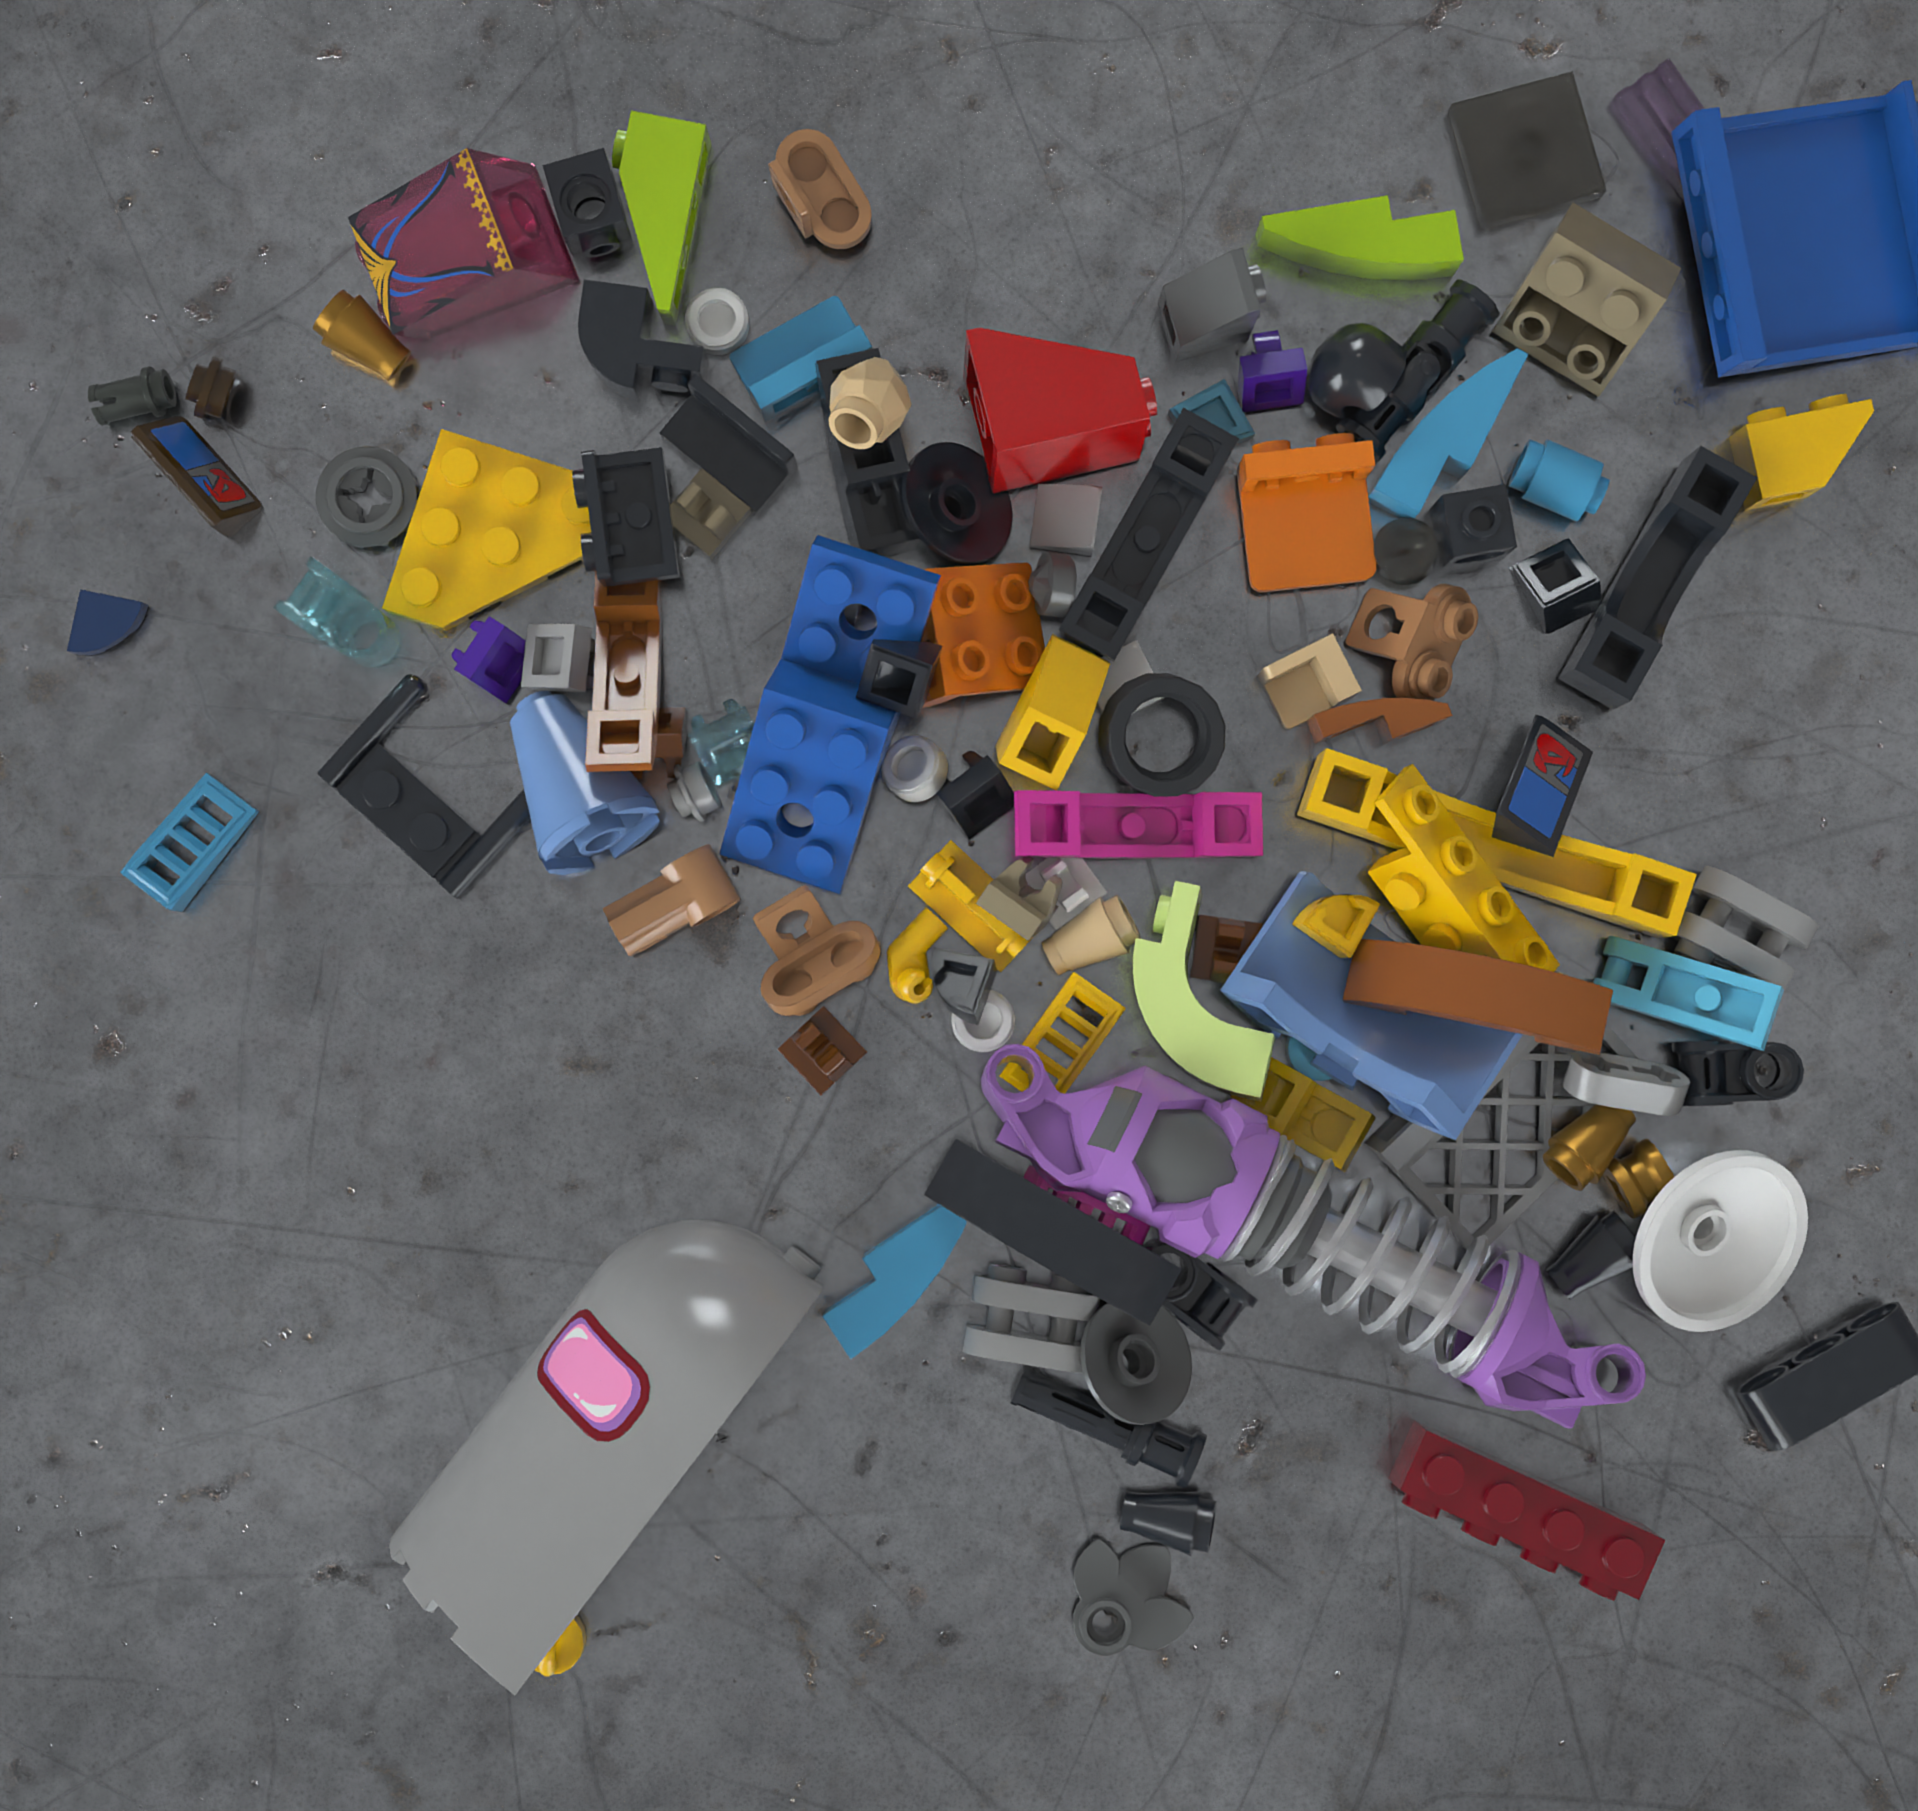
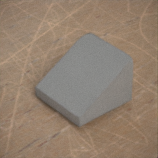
M1038 484L1030 548L1092 556L1102 487L1093 485Z

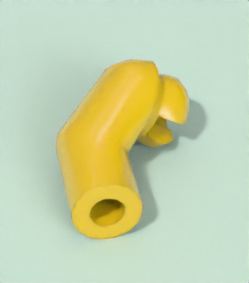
M927 907L917 915L887 949L890 987L899 999L913 1004L925 1001L932 993L933 980L929 975L927 951L949 929Z

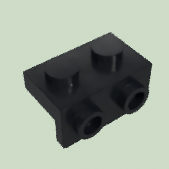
M662 447L597 455L595 450L581 451L583 469L573 470L572 477L577 507H588L591 532L581 534V549L586 572L596 571L597 579L604 587L679 578L665 457Z

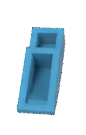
M1517 348L1483 367L1452 390L1420 421L1385 466L1368 495L1369 503L1410 524L1420 513L1441 470L1461 479L1472 467L1528 353Z
M938 1204L864 1253L862 1259L874 1278L827 1308L822 1315L850 1359L884 1335L917 1302L945 1264L965 1228L966 1220Z

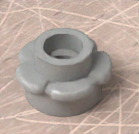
M700 761L685 768L680 767L679 764L674 766V775L677 779L668 782L667 788L675 807L682 817L693 814L698 821H706L707 813L721 807L718 792L706 768Z

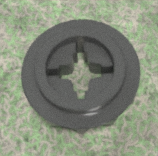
M372 446L351 448L338 454L323 469L316 487L317 511L325 527L343 542L360 549L371 546H387L390 540L408 530L409 522L417 503L416 480L405 463L387 450ZM373 472L372 479L375 481V490L392 502L391 504L383 502V505H372L370 513L366 515L365 523H363L362 507L348 496H343V493L354 494V491L364 492L367 482H371Z

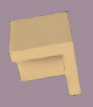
M1333 633L1264 667L1257 675L1285 729H1292L1306 722L1314 714L1334 708L1352 699L1362 691Z

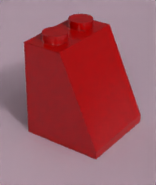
M984 328L966 330L963 379L992 493L1139 461L1144 440L1147 437H1151L1150 417L1157 415V402L1151 379L1149 377H1139L1134 357Z

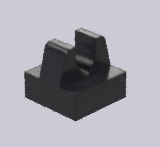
M967 751L962 755L969 769L953 781H950L947 777L942 788L937 792L938 797L955 823L969 840L1014 807V792L1001 770L988 755L983 758L974 751Z

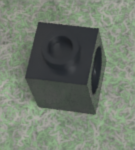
M604 148L542 165L561 232L572 255L583 252L585 257L603 256L617 250L620 247V241L632 238L613 170ZM587 197H598L605 201L602 212L595 218L586 220L574 216L577 204Z
M1506 484L1443 494L1430 508L1441 570L1503 560L1517 548Z

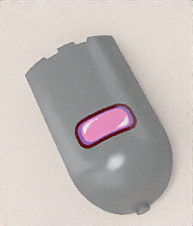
M699 1219L663 1224L634 1236L621 1245L595 1271L390 1538L389 1549L391 1558L402 1566L407 1562L410 1571L403 1578V1582L425 1611L433 1613L439 1606L458 1626V1629L450 1639L512 1694H517L752 1387L822 1292L825 1284L816 1278L821 1271L820 1266L797 1248L791 1246L784 1253L763 1237L745 1228L714 1220Z

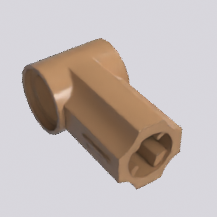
M710 844L699 847L678 858L660 871V877L603 908L611 929L628 956H633L648 949L688 924L690 927L702 924L731 908L741 900Z

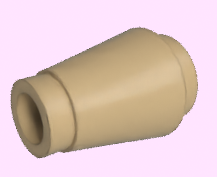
M1115 895L1106 901L1100 896L1053 933L1052 937L1042 941V946L1052 967L1058 975H1061L1069 970L1073 971L1130 953L1129 946L1135 943L1136 938L1141 939V936L1131 914L1119 895Z

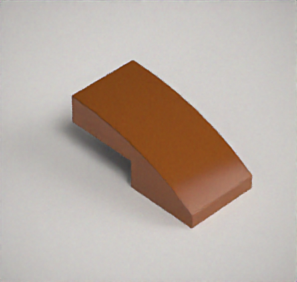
M1382 698L1334 707L1314 714L1306 722L1315 745L1372 722L1375 723L1382 744L1385 745L1439 724L1451 717L1452 713L1448 703L1415 698Z

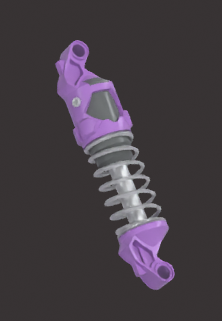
M1020 1044L1005 1045L996 1050L983 1069L981 1076L982 1092L1004 1123L995 1143L1029 1159L1036 1172L1056 1191L1084 1192L1106 1203L1113 1211L1126 1213L1158 1229L1160 1241L1194 1258L1206 1253L1216 1259L1221 1257V1260L1226 1262L1239 1255L1245 1258L1246 1270L1252 1277L1264 1273L1272 1266L1283 1269V1285L1285 1291L1290 1296L1309 1289L1323 1274L1320 1289L1321 1304L1327 1314L1332 1315L1348 1308L1360 1296L1358 1308L1359 1322L1362 1330L1368 1335L1388 1327L1398 1317L1396 1326L1397 1339L1400 1349L1406 1354L1426 1347L1435 1338L1434 1349L1439 1369L1444 1373L1450 1372L1454 1378H1458L1460 1381L1472 1386L1485 1406L1510 1411L1531 1410L1565 1428H1573L1582 1406L1628 1402L1637 1397L1644 1387L1646 1378L1644 1363L1638 1353L1630 1347L1621 1344L1574 1349L1566 1345L1551 1313L1538 1261L1511 1249L1498 1256L1478 1282L1475 1279L1489 1248L1487 1236L1482 1235L1473 1240L1456 1271L1436 1261L1451 1226L1447 1216L1437 1218L1419 1252L1396 1241L1412 1208L1409 1197L1398 1200L1382 1233L1358 1222L1357 1220L1373 1189L1371 1178H1366L1359 1182L1344 1214L1330 1208L1333 1194L1329 1180L1335 1168L1333 1160L1322 1161L1317 1172L1303 1166L1301 1157L1294 1154L1296 1146L1293 1139L1288 1141L1285 1135L1280 1136L1279 1132L1269 1128L1267 1115L1233 1098L1219 1103L1181 1084L1177 1079L1165 1076L1145 1065L1083 1091L1067 1094L1060 1093L1054 1087L1038 1054L1031 1048ZM1007 1062L1019 1064L1028 1074V1088L1019 1093L1005 1091L996 1080L995 1072L997 1066ZM1307 1254L1317 1258L1308 1272L1297 1283H1294L1296 1265ZM1256 1259H1261V1261L1256 1264ZM1339 1269L1357 1279L1334 1303L1332 1302V1292L1336 1272ZM1377 1288L1396 1299L1375 1322L1370 1321L1371 1304L1374 1290ZM1415 1307L1435 1317V1319L1421 1335L1411 1342L1408 1340V1329L1412 1308ZM1450 1326L1456 1328L1447 1359L1448 1333ZM1602 1358L1609 1359L1615 1365L1618 1372L1617 1385L1611 1392L1604 1390L1597 1381L1596 1368Z

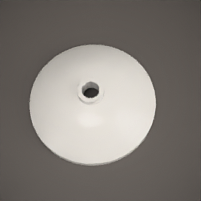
M1733 1150L1705 1157L1688 1166L1671 1179L1649 1206L1642 1219L1634 1243L1633 1274L1636 1287L1645 1304L1670 1325L1694 1332H1707L1727 1328L1747 1319L1764 1307L1781 1290L1793 1273L1806 1241L1808 1229L1807 1204L1802 1188L1796 1178L1785 1167L1766 1155L1748 1150Z

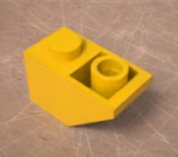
M1840 394L1809 403V412L1787 416L1785 407H1775L1748 415V424L1729 437L1735 465L1758 477L1743 502L1745 511L1805 499L1825 487L1873 414L1872 399L1849 403L1847 394Z
M1052 634L995 745L999 764L1057 791L1087 734L1110 662Z

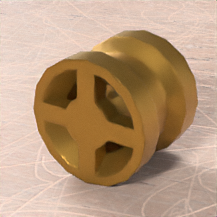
M1643 1139L1634 1144L1632 1153L1622 1159L1613 1157L1603 1174L1617 1202L1632 1219L1643 1215L1646 1212L1647 1204L1651 1203L1662 1188L1674 1178L1667 1162L1649 1139Z

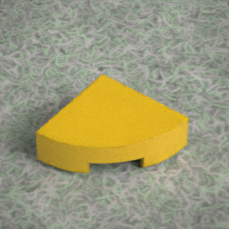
M1338 894L1325 896L1306 906L1295 918L1292 925L1339 958H1351L1377 912L1380 903L1362 895Z

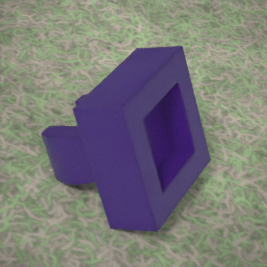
M1278 330L1252 334L1255 352H1251V355L1240 356L1237 394L1242 411L1250 412L1304 404L1307 364L1303 347L1282 350Z
M488 616L485 622L473 621L470 625V628L477 634L465 653L456 648L452 652V658L457 663L454 670L502 702L507 703L522 680L526 640Z

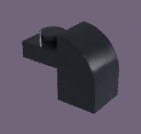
M584 279L578 318L579 339L590 365L606 387L623 398L640 402L644 378L651 379V385L655 388L673 392H687L689 390L687 383L695 374L704 381L707 380L709 360L703 346L649 339L654 303L648 288Z

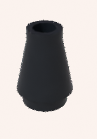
M1614 1210L1603 1219L1596 1215L1562 1256L1546 1270L1560 1290L1571 1300L1579 1293L1633 1269V1250L1636 1236Z
M1126 1491L1121 1513L1120 1530L1134 1532L1189 1556H1192L1193 1550L1208 1553L1212 1540L1217 1501L1203 1499L1202 1492L1139 1494Z

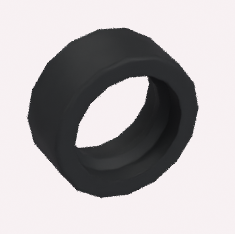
M1146 673L1125 682L1108 699L1099 720V747L1107 767L1123 783L1154 797L1179 796L1200 787L1216 770L1225 750L1226 725L1217 702L1202 686L1170 673ZM1156 697H1171L1182 702L1193 713L1198 726L1197 743L1192 755L1181 766L1168 772H1152L1141 767L1131 757L1126 745V726L1131 714L1142 703Z

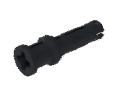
M1027 1365L1010 1402L1014 1406L1023 1407L1062 1424L1071 1430L1078 1431L1122 1451L1121 1458L1126 1459L1125 1463L1136 1466L1141 1462L1175 1477V1485L1184 1489L1193 1476L1207 1439V1435L1199 1431L1194 1435H1190L1160 1421L1145 1425L1123 1422L1104 1410L1094 1396L1032 1370V1367Z

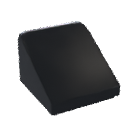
M1569 538L1512 565L1513 572L1534 614L1547 634L1597 611L1602 602L1599 578Z
M873 639L856 698L917 719L927 699L943 646L932 642Z

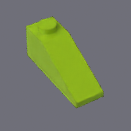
M631 111L627 131L618 130L616 133L612 152V167L619 169L622 186L661 319L666 325L676 326L712 144L706 124Z

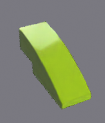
M1388 195L1262 216L1256 231L1257 246L1281 257L1330 273L1367 279L1423 280L1453 277L1464 260L1455 210L1392 220Z

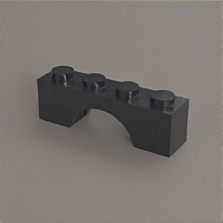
M1703 446L1697 448L1681 461L1558 679L1613 710L1633 699L1663 646L1662 639L1665 629L1679 600L1706 557L1728 531L1758 477Z

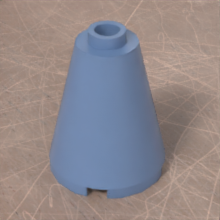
M539 691L525 697L518 703L516 707L517 712L510 720V727L538 856L550 874L566 875L594 868L595 866L590 857L607 849L610 850L615 859L643 842L658 827L660 820L656 813L660 812L656 802L630 771H586L587 720L567 696L562 694L552 695L550 691Z

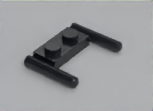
M408 674L403 677L317 774L337 790L346 801L428 875L439 882L448 893L459 899L530 820L526 796L523 789L481 835L450 805L379 743L425 692L426 687L423 680L417 675Z

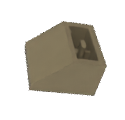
M1573 202L1531 266L1492 332L1599 397L1666 302L1681 268Z

